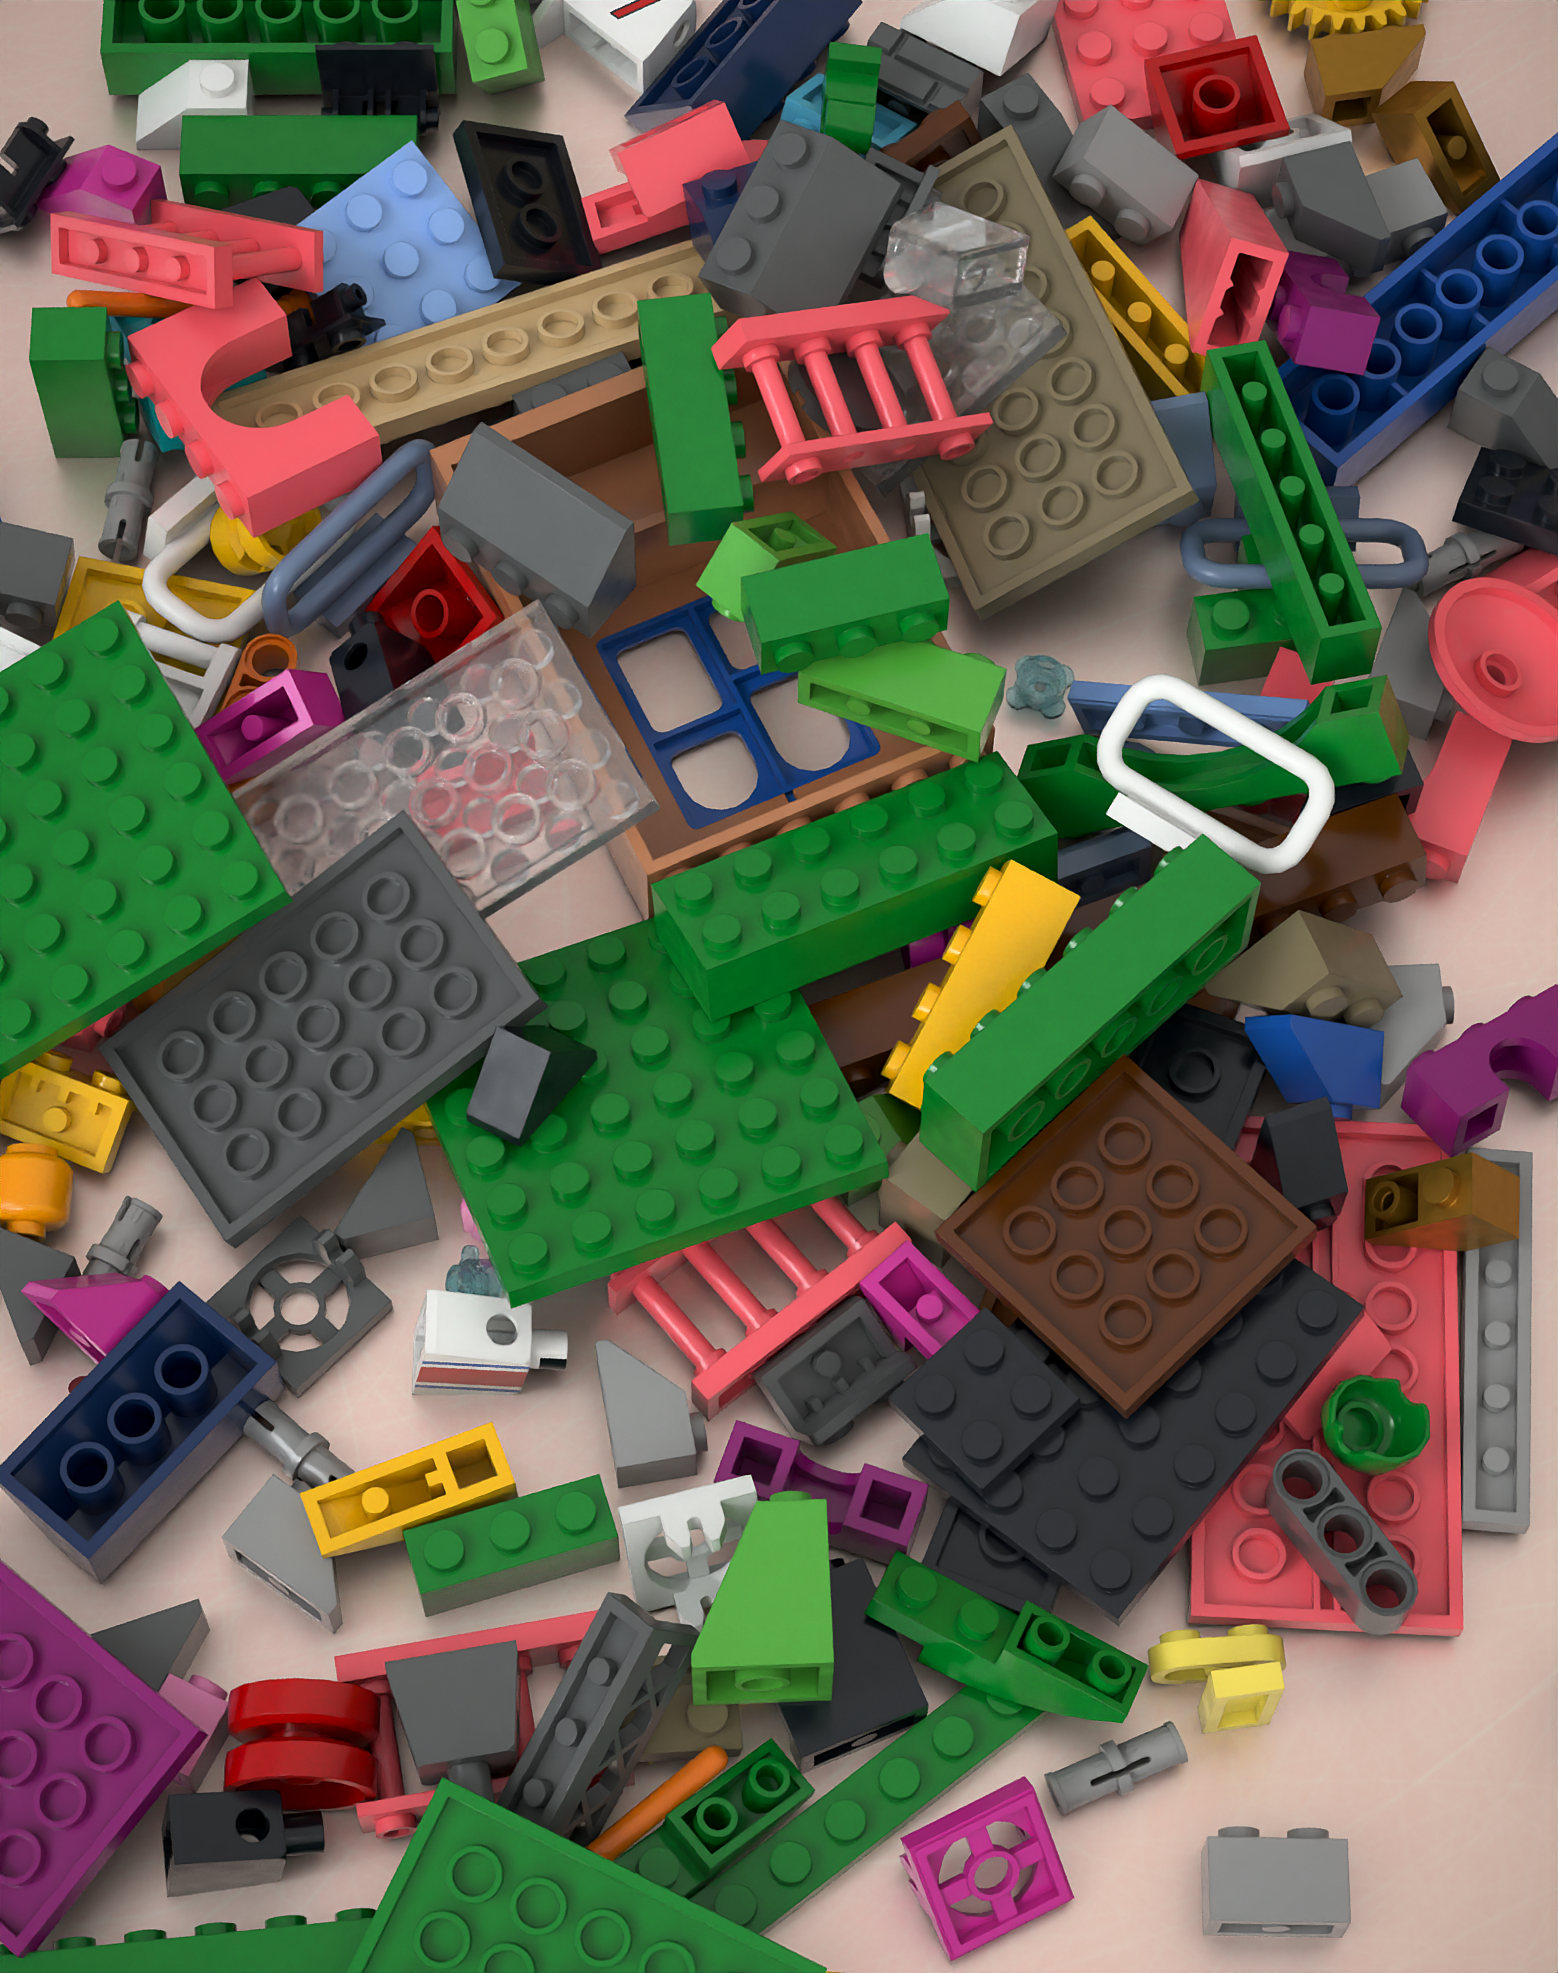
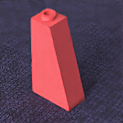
M1197 179L1179 232L1190 349L1194 353L1206 356V351L1210 349L1259 340L1289 252L1252 193Z

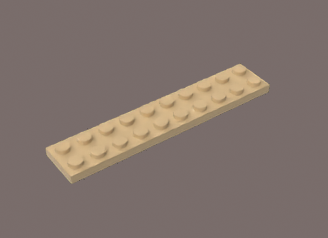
M692 239L223 392L217 397L211 410L224 420L236 425L266 428L293 421L348 394L379 434L380 445L386 444L394 439L433 426L443 425L451 420L490 407L500 406L505 402L513 400L512 395L618 352H623L627 362L640 358L637 301L709 293L698 278L705 262L692 245ZM711 296L714 317L726 316L728 328L738 319L745 318L720 309Z

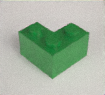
M1252 534L1242 535L1236 564H1263ZM1238 589V591L1193 597L1186 634L1198 686L1268 677L1280 646L1298 653L1273 589Z

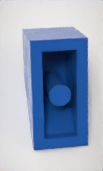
M1293 1014L1245 1017V1032L1287 1103L1301 1105L1327 1096L1332 1108L1334 1121H1351L1353 1110L1380 1109L1384 1031Z

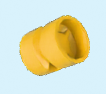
M220 506L211 520L209 537L213 552L220 563L233 574L248 577L272 571L322 521L317 507L253 538L239 518L230 520Z

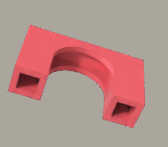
M257 277L233 287V306L212 309L194 305L127 336L131 363L125 366V370L132 388L141 399L149 396L155 405V412L164 432L171 439L177 436L185 445L187 459L195 474L200 479L209 477L215 485V493L224 513L230 520L239 518L253 538L356 489L382 464L379 434L348 394L293 421L266 428L236 425L224 420L211 410L217 397L228 387L292 356L287 315Z
M1280 646L1260 696L1308 700L1309 704H1311L1325 687L1334 685L1335 681L1310 685L1299 654ZM1457 710L1437 761L1429 775L1423 780L1424 786L1416 811L1408 815L1427 854L1426 878L1431 880L1446 879L1458 884L1513 741L1512 738L1486 728L1468 714ZM1299 793L1272 798L1255 806H1244L1242 804L1237 806L1249 813L1259 815L1268 813L1295 824L1307 795Z

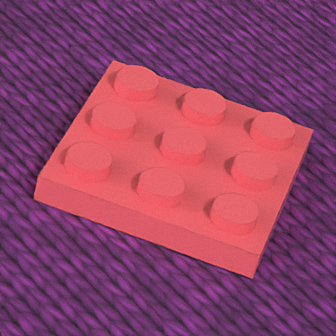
M1059 0L1051 23L1079 124L1111 104L1142 130L1154 129L1144 71L1145 59L1236 39L1225 0Z

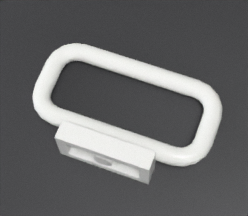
M196 476L148 517L143 555L150 559L151 562L144 571L142 588L147 602L156 612L185 634L200 642L212 644L232 642L245 635L264 618L261 597L265 584L230 615L217 620L207 618L174 595L167 586L168 579L211 542L209 537L211 520L220 504L215 493V485L209 477L200 479ZM345 493L323 505L332 512L348 495ZM357 523L294 583L288 596L355 533Z
M1168 674L1149 675L1134 683L1122 696L1103 728L1097 744V764L1102 776L1119 791L1106 815L1167 852L1177 846L1183 849L1187 848L1203 833L1242 867L1244 866L1261 874L1282 873L1296 866L1309 852L1327 822L1335 803V784L1328 768L1315 756L1183 679ZM1164 699L1301 778L1309 788L1307 804L1288 836L1280 845L1268 849L1259 846L1132 770L1124 763L1122 759L1124 743L1144 709L1151 702Z

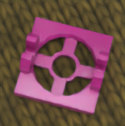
M1025 1776L900 1838L906 1853L900 1855L899 1859L911 1877L908 1880L909 1885L920 1905L931 1918L942 1949L951 1961L1074 1899L1033 1785ZM996 1821L1010 1822L1016 1825L1015 1828L1022 1843L1010 1849L1002 1845L992 1844L986 1826ZM965 1837L971 1855L965 1862L963 1872L939 1884V1873L944 1855L954 1842ZM993 1857L1005 1858L1008 1862V1869L1000 1883L990 1888H979L975 1885V1873L981 1863ZM1033 1864L1029 1879L1020 1892L1012 1898L1011 1891L1017 1884L1020 1870ZM973 1894L982 1901H989L992 1910L983 1913L960 1912L951 1907V1905Z

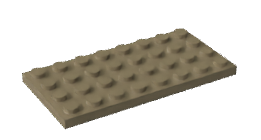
M1011 124L936 167L940 169V173L933 188L943 193L928 224L925 225L916 220L907 240L917 244V247L903 276L899 277L891 273L882 290L857 279L845 304L939 291H942L950 314L931 331L932 338L928 341L957 417L989 412L993 424L974 440L975 448L961 457L941 460L938 454L907 459L905 461L919 491H924L925 505L975 613L982 621L1200 501L1019 135ZM897 345L879 347L878 349L884 364L895 375L904 394V416L907 424L932 421L906 351L899 350Z

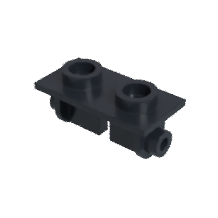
M29 117L27 122H19L0 151V157L14 169L11 174L0 164V234L11 230L18 232L31 222L38 211V205L35 201L42 190L55 182L64 171L67 162L63 157L75 140L72 136L56 141L51 140L47 136L49 132L48 126L35 117Z
M341 283L310 302L316 320L315 324L312 323L309 311L306 308H299L287 315L292 356L266 368L265 371L281 374L327 359L334 354H342L358 349L367 342V335L386 325L385 320L365 316L362 306L366 305L367 297L360 285L356 283L351 285Z

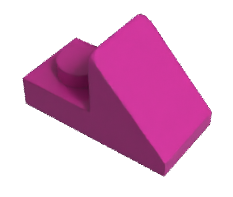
M906 1240L859 1283L862 1292L898 1347L906 1353L915 1346L927 1359H930L980 1312L909 1240Z

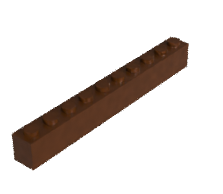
M1397 793L1330 816L1309 852L1296 866L1282 873L1261 874L1245 868L1261 882L1248 947L1242 952L1251 948L1298 910L1341 923L1355 915L1359 909L1381 901L1393 903L1404 900L1414 894L1418 888L1426 885L1427 854ZM1289 832L1256 844L1267 849L1274 848L1286 839ZM1145 884L1137 886L1136 888L1141 889ZM1123 892L1074 909L1044 969L1046 971L1050 970L1063 958L1066 946L1079 931L1086 927L1094 930L1109 917L1112 905ZM942 957L808 1005L855 1098L868 1094L877 1084L890 1080L881 1075L882 1069L898 1040L909 1045L921 1021L911 1017L920 996L929 982L939 987L951 963L943 960Z

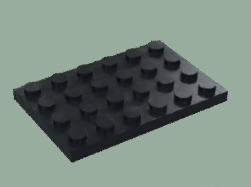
M1294 1258L1127 1419L1017 1317L1008 1329L1080 1397L1081 1407L984 1498L921 1436L903 1456V1465L1119 1627L1364 1317L1365 1306Z

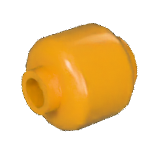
M18 1143L7 1146L6 1154L0 1155L1 1228L42 1243L45 1241L46 1233L61 1229L68 1223L71 1212L73 1169L65 1160L58 1158L59 1151L56 1148L36 1143Z

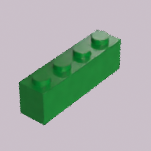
M182 115L179 177L185 204L222 210L292 186L299 188L312 208L319 209L411 140L421 151L417 115Z
M711 293L637 301L638 338L669 546L722 540L731 523L743 521L744 513L754 512L750 474L739 475L737 459L746 458L742 421H730L728 406L738 405L734 368L719 370L711 351V347L728 330L726 316L714 317Z

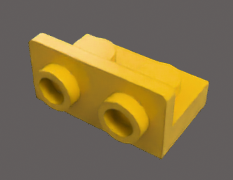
M51 1049L2 1079L0 1084V1134L23 1143L51 1146L59 1151L58 1156L102 1174L111 1172L131 1113L139 1111L114 1073L95 1069L93 1076H89L71 1068L74 1060L72 1057Z

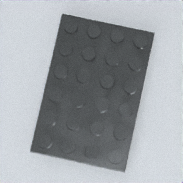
M404 810L291 896L293 902L255 924L98 1047L225 1242L235 1249L483 1058L488 1052L497 1026L523 1027L548 1007L413 818Z

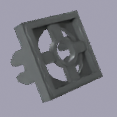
M301 1215L206 1302L277 1361L284 1385L297 1398L393 1309L392 1300L366 1277L365 1268L357 1255L350 1248L343 1252L336 1235L330 1229H323L319 1233ZM296 1260L318 1262L328 1266L311 1283L296 1282L290 1284L274 1269L281 1263ZM344 1283L347 1290L349 1307L345 1323L338 1330L325 1317L327 1312L325 1299ZM257 1284L275 1299L273 1305L275 1316L260 1330L257 1328L249 1308L253 1290ZM296 1293H307L315 1297L319 1303V1309L314 1319L301 1325L291 1324L286 1321L281 1315L282 1304L289 1296ZM311 1333L322 1345L317 1348L295 1352L281 1349L278 1343L288 1334L301 1336Z

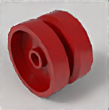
M305 1678L268 1679L246 1683L231 1690L228 1698L226 1732L242 1743V1745L228 1751L226 1754L223 1792L279 1790L281 1793L282 1810L285 1812H333L356 1808L358 1803L374 1801L377 1795L378 1759L362 1747L374 1742L379 1735L381 1698L373 1691L354 1684Z

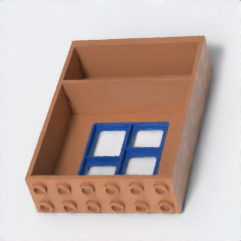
M791 361L777 362L806 441L832 437L829 432L813 422L802 409L806 401L801 396L799 390L793 394L788 383V366ZM643 366L489 426L634 522L636 587L591 639L573 627L568 630L559 627L545 615L540 605L525 595L515 596L505 591L498 585L489 571L473 560L467 564L505 617L508 654L644 920L654 917L651 884L971 761L845 718L843 719L847 724L850 734L849 748L842 759L831 767L816 771L798 769L787 763L778 753L751 703V696L763 688L797 675L798 672L783 673L778 670L761 675L758 664L747 669L733 667L709 624L710 617L718 612L712 605L713 599L696 586L722 540L669 546ZM744 367L734 368L738 405L728 406L731 422L742 421L746 446V458L737 459L739 475L750 474L754 496V512L744 513V520L792 511L838 547L834 555L891 542L851 469L822 473L817 478L798 485H790L787 479L761 483L757 471L782 447L753 372H747ZM472 434L429 450L437 515L438 505ZM678 630L688 636L722 701V706L711 714L667 732H658L651 727L617 661V657L624 650L670 631ZM938 632L930 638L936 646L951 650L942 632ZM994 725L980 757L993 753ZM725 734H736L743 740L755 763L758 773L756 788L747 800L736 807L723 810L706 808L693 801L684 790L672 767L671 761L676 755Z

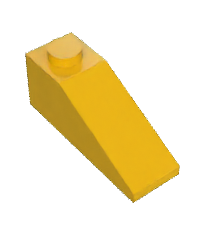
M489 1422L300 1493L322 1557L325 1559L405 1541L403 1536L404 1530L518 1498V1492L493 1422Z

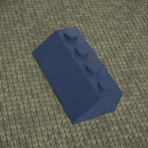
M723 0L624 117L632 126L645 133L715 99L725 102L741 141L751 140L750 136L759 125L771 119L782 109L785 104L783 97L791 87L814 71L818 64L816 58L830 42H835L846 33L850 27L849 18L863 2L861 0Z
M178 1281L0 1465V1488L54 1545L99 1584H102L244 1434V1425L249 1416L251 1415L256 1420L261 1416L255 1409L265 1401H275L286 1390L277 1361L182 1282Z

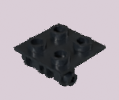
M343 41L334 45H315L324 107L321 108V115H417L419 136L427 137L428 131H439L441 106L434 44H417L401 41L393 45H359L355 42Z

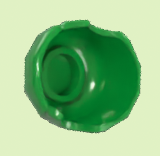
M1362 1374L1340 1381L1332 1389L1322 1405L1320 1418L1329 1450L1344 1466L1363 1474L1378 1476L1402 1468L1420 1455L1431 1437L1430 1412L1427 1405L1409 1401L1403 1394L1400 1381L1397 1379L1373 1378L1372 1376Z

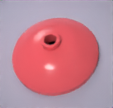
M1491 577L1471 578L1453 586L1436 603L1428 625V643L1437 674L1447 692L1470 717L1498 734L1530 743H1546L1558 740V610L1531 590L1503 579Z

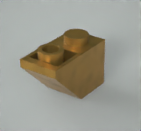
M1424 24L1404 27L1391 25L1375 31L1353 34L1332 33L1323 38L1310 39L1304 78L1314 113L1344 127L1375 123L1371 112L1403 88L1418 69L1426 36Z
M1474 1152L1366 1179L1364 1240L1371 1244L1465 1252L1519 1239L1520 1177Z

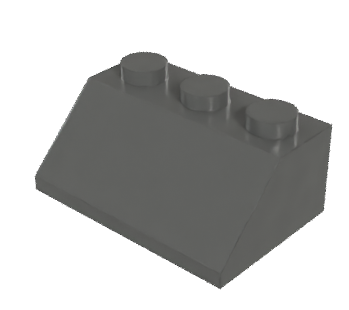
M780 119L703 265L698 278L708 292L711 293L720 309L745 318L844 305L904 188L900 182L833 137Z
M481 422L474 429L438 505L441 540L444 546L457 559L466 563L473 560L492 574L498 585L508 593L515 596L523 594L540 605L545 615L559 627L567 630L573 627L591 639L636 587L634 522Z

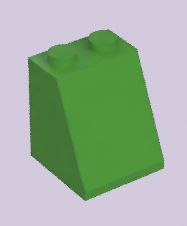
M784 1491L771 1495L770 1501H756L691 1653L694 1706L832 1700L834 1649L826 1499H811L809 1493L802 1491Z

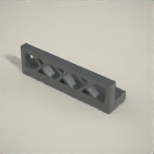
M608 1592L500 1795L497 1804L561 1836L574 1828L569 1840L583 1847H586L600 1835L691 1663V1653L700 1632L692 1625L656 1620L628 1596ZM664 1643L672 1644L663 1662L651 1670ZM638 1707L631 1722L619 1730L626 1715ZM607 1767L600 1781L587 1790L593 1777Z

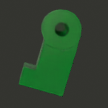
M830 42L822 84L820 133L833 137L858 155H867L871 147L875 122L882 48Z

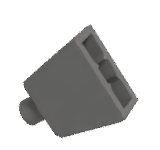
M516 1640L385 1662L391 1694L421 1784L428 1786L439 1784L442 1777H445L495 1802L491 1775L512 1772L519 1761L521 1667Z

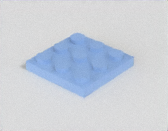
M412 140L296 225L323 231V292L312 293L306 291V293L314 300L341 283L348 285L356 283L362 287L367 297L366 305L362 306L365 316L385 320V326L366 336L367 342L362 347L498 303L522 283L493 278L479 226Z

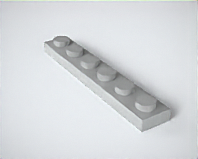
M1469 1147L1465 1154L1474 1152L1520 1177L1519 1239L1470 1251H1462L1460 1372L1462 1529L1526 1534L1530 1527L1533 1152Z

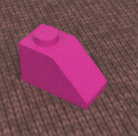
M108 144L64 158L67 162L64 171L55 182L44 189L37 200L38 209L48 213L72 211L136 225L151 224V200L168 199L160 165Z
M286 669L196 727L195 731L225 783L230 785L305 759L352 728L346 722L341 702L327 673Z
M115 1272L29 1281L21 1290L42 1313L97 1365L169 1291L151 1276L144 1275L141 1279H136Z

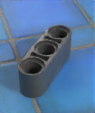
M1294 1449L1284 1453L1275 1464L1265 1492L1266 1506L1270 1514L1351 1620L1361 1630L1373 1635H1387L1398 1630L1405 1622L1418 1594L1417 1579L1412 1569L1324 1457L1309 1449ZM1290 1477L1305 1479L1312 1485L1316 1495L1309 1499L1293 1497L1285 1490L1282 1481ZM1330 1531L1345 1532L1354 1539L1357 1550L1351 1553L1334 1551L1328 1546L1324 1534ZM1378 1584L1389 1587L1395 1592L1399 1605L1393 1608H1382L1375 1605L1369 1599L1366 1588Z

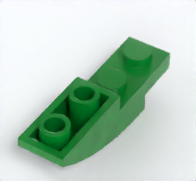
M897 1550L864 1612L867 1616L923 1645L916 1660L917 1662L985 1693L1024 1706L1065 1716L1123 1723L1149 1665L1027 1600L1017 1615Z
M770 1738L668 1813L659 1828L615 1859L614 1862L690 1899L763 1842L813 1796L815 1789L775 1741Z

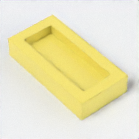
M1280 1661L1211 1671L1197 1707L1202 1734L1270 1724L1285 1690Z

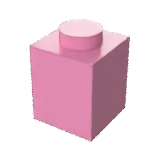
M169 1673L159 1693L208 1734L207 1738L172 1780L197 1793L229 1736L226 1732L228 1702L225 1701L228 1693L204 1677L193 1674L187 1682Z

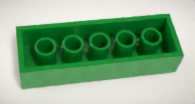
M103 0L100 55L109 95H139L189 60H249L254 95L322 94L315 45H334L343 41L355 42L359 45H393L401 41L417 44H434L439 94H456L458 10L456 0Z
M996 751L980 757L978 763L974 761L964 763L651 884L656 936L705 1014L713 1022L976 918L981 905L973 902L972 899L990 866L1000 871L1004 863L1012 859L1058 884V832L1000 753Z
M1203 833L1187 848L1183 849L1177 846L1169 851L1156 867L1154 877L1141 889L1132 886L1124 891L1112 905L1109 917L1094 930L1086 927L1079 931L1066 946L1063 958L1048 971L1044 968H1039L1033 972L1020 987L1017 999L1002 1012L994 1009L987 1013L974 1027L968 1043L955 1054L950 1051L944 1052L929 1066L923 1076L924 1089L920 1108L919 1142L971 1189L977 1192L1123 1054L1128 1056L1248 947L1261 882Z

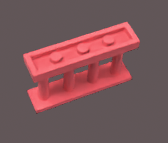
M164 199L151 200V224L136 225L72 211L50 213L52 274L212 309L233 306V280L244 278L252 279L257 277L264 283L312 293L323 292L324 256L323 231Z
M942 291L741 318L711 347L718 369L725 370L744 367L747 372H753L782 447L757 471L761 483L787 479L790 485H798L811 481L826 472L938 454L941 460H951L961 457L975 448L974 440L993 424L990 413L957 417L928 342L932 338L931 331L950 314ZM897 345L899 350L906 351L932 421L907 424L878 349L879 347ZM847 352L848 357L856 358L883 429L857 433L828 358L829 354ZM796 359L797 364L805 365L832 437L806 441L777 362Z
M837 1196L811 1204L812 1209L848 1248L846 1253L848 1259L830 1273L826 1269L818 1271L772 1218L745 1227L798 1287L795 1294L798 1298L779 1313L774 1308L767 1310L710 1246L719 1237L611 1274V1281L607 1283L609 1307L616 1315H619L637 1300L643 1305L696 1367L693 1373L695 1378L691 1380L692 1403L709 1422L757 1384L751 1376L755 1370L851 1295L866 1299V1296L859 1287L860 1281L906 1240H909L911 1243L913 1242L896 1221L880 1234L876 1230L868 1232ZM688 1261L747 1327L745 1331L746 1338L728 1352L724 1348L716 1350L659 1285L660 1282Z
M598 1610L334 1656L338 1682L366 1688L381 1698L379 1735L374 1742L369 1744L371 1754L378 1759V1800L356 1804L357 1817L363 1834L376 1832L378 1839H396L414 1834L417 1824L420 1823L436 1791L431 1790L405 1795L391 1705L393 1697L386 1674L385 1662L516 1640L521 1667L520 1759L535 1731L527 1676L533 1673L532 1667L559 1663L561 1669L567 1670ZM607 1767L593 1777L587 1790L600 1781ZM634 1771L625 1787L635 1785ZM510 1776L492 1779L495 1803H497Z

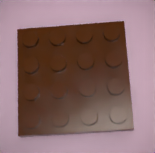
M1123 1054L934 1232L936 1241L1127 1419L1317 1237V1226L1128 1056Z

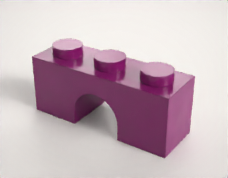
M1287 250L1289 255L1265 320L1266 324L1294 364L1364 375L1380 316L1365 297L1345 294L1350 278L1336 259Z
M1555 984L1534 997L1527 995L1520 998L1507 1012L1486 1024L1480 1022L1470 1026L1462 1033L1459 1039L1437 1051L1428 1050L1423 1052L1408 1067L1400 1108L1450 1158L1500 1130L1510 1088L1500 1079L1511 1078L1524 1081L1533 1086L1548 1102L1558 1097V985Z
M736 1420L713 1481L717 1483L751 1474L758 1501H770L771 1495L784 1491H802L809 1493L811 1499H826L828 1544L887 1565L896 1550L909 1557L926 1509L929 1484L864 1463L860 1473H846L830 1469L805 1456L800 1450V1441Z

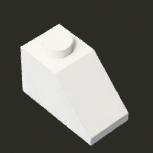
M189 60L139 94L136 129L137 150H180L182 115H255L256 101L249 60Z

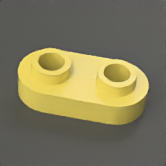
M1259 1624L1237 1626L1229 1629L1227 1636L1201 1638L1199 1631L1190 1629L1170 1631L1160 1635V1644L1151 1647L1147 1651L1150 1678L1153 1682L1159 1684L1207 1682L1210 1672L1214 1670L1280 1661L1282 1671L1286 1668L1283 1638L1278 1635L1268 1634L1267 1626Z

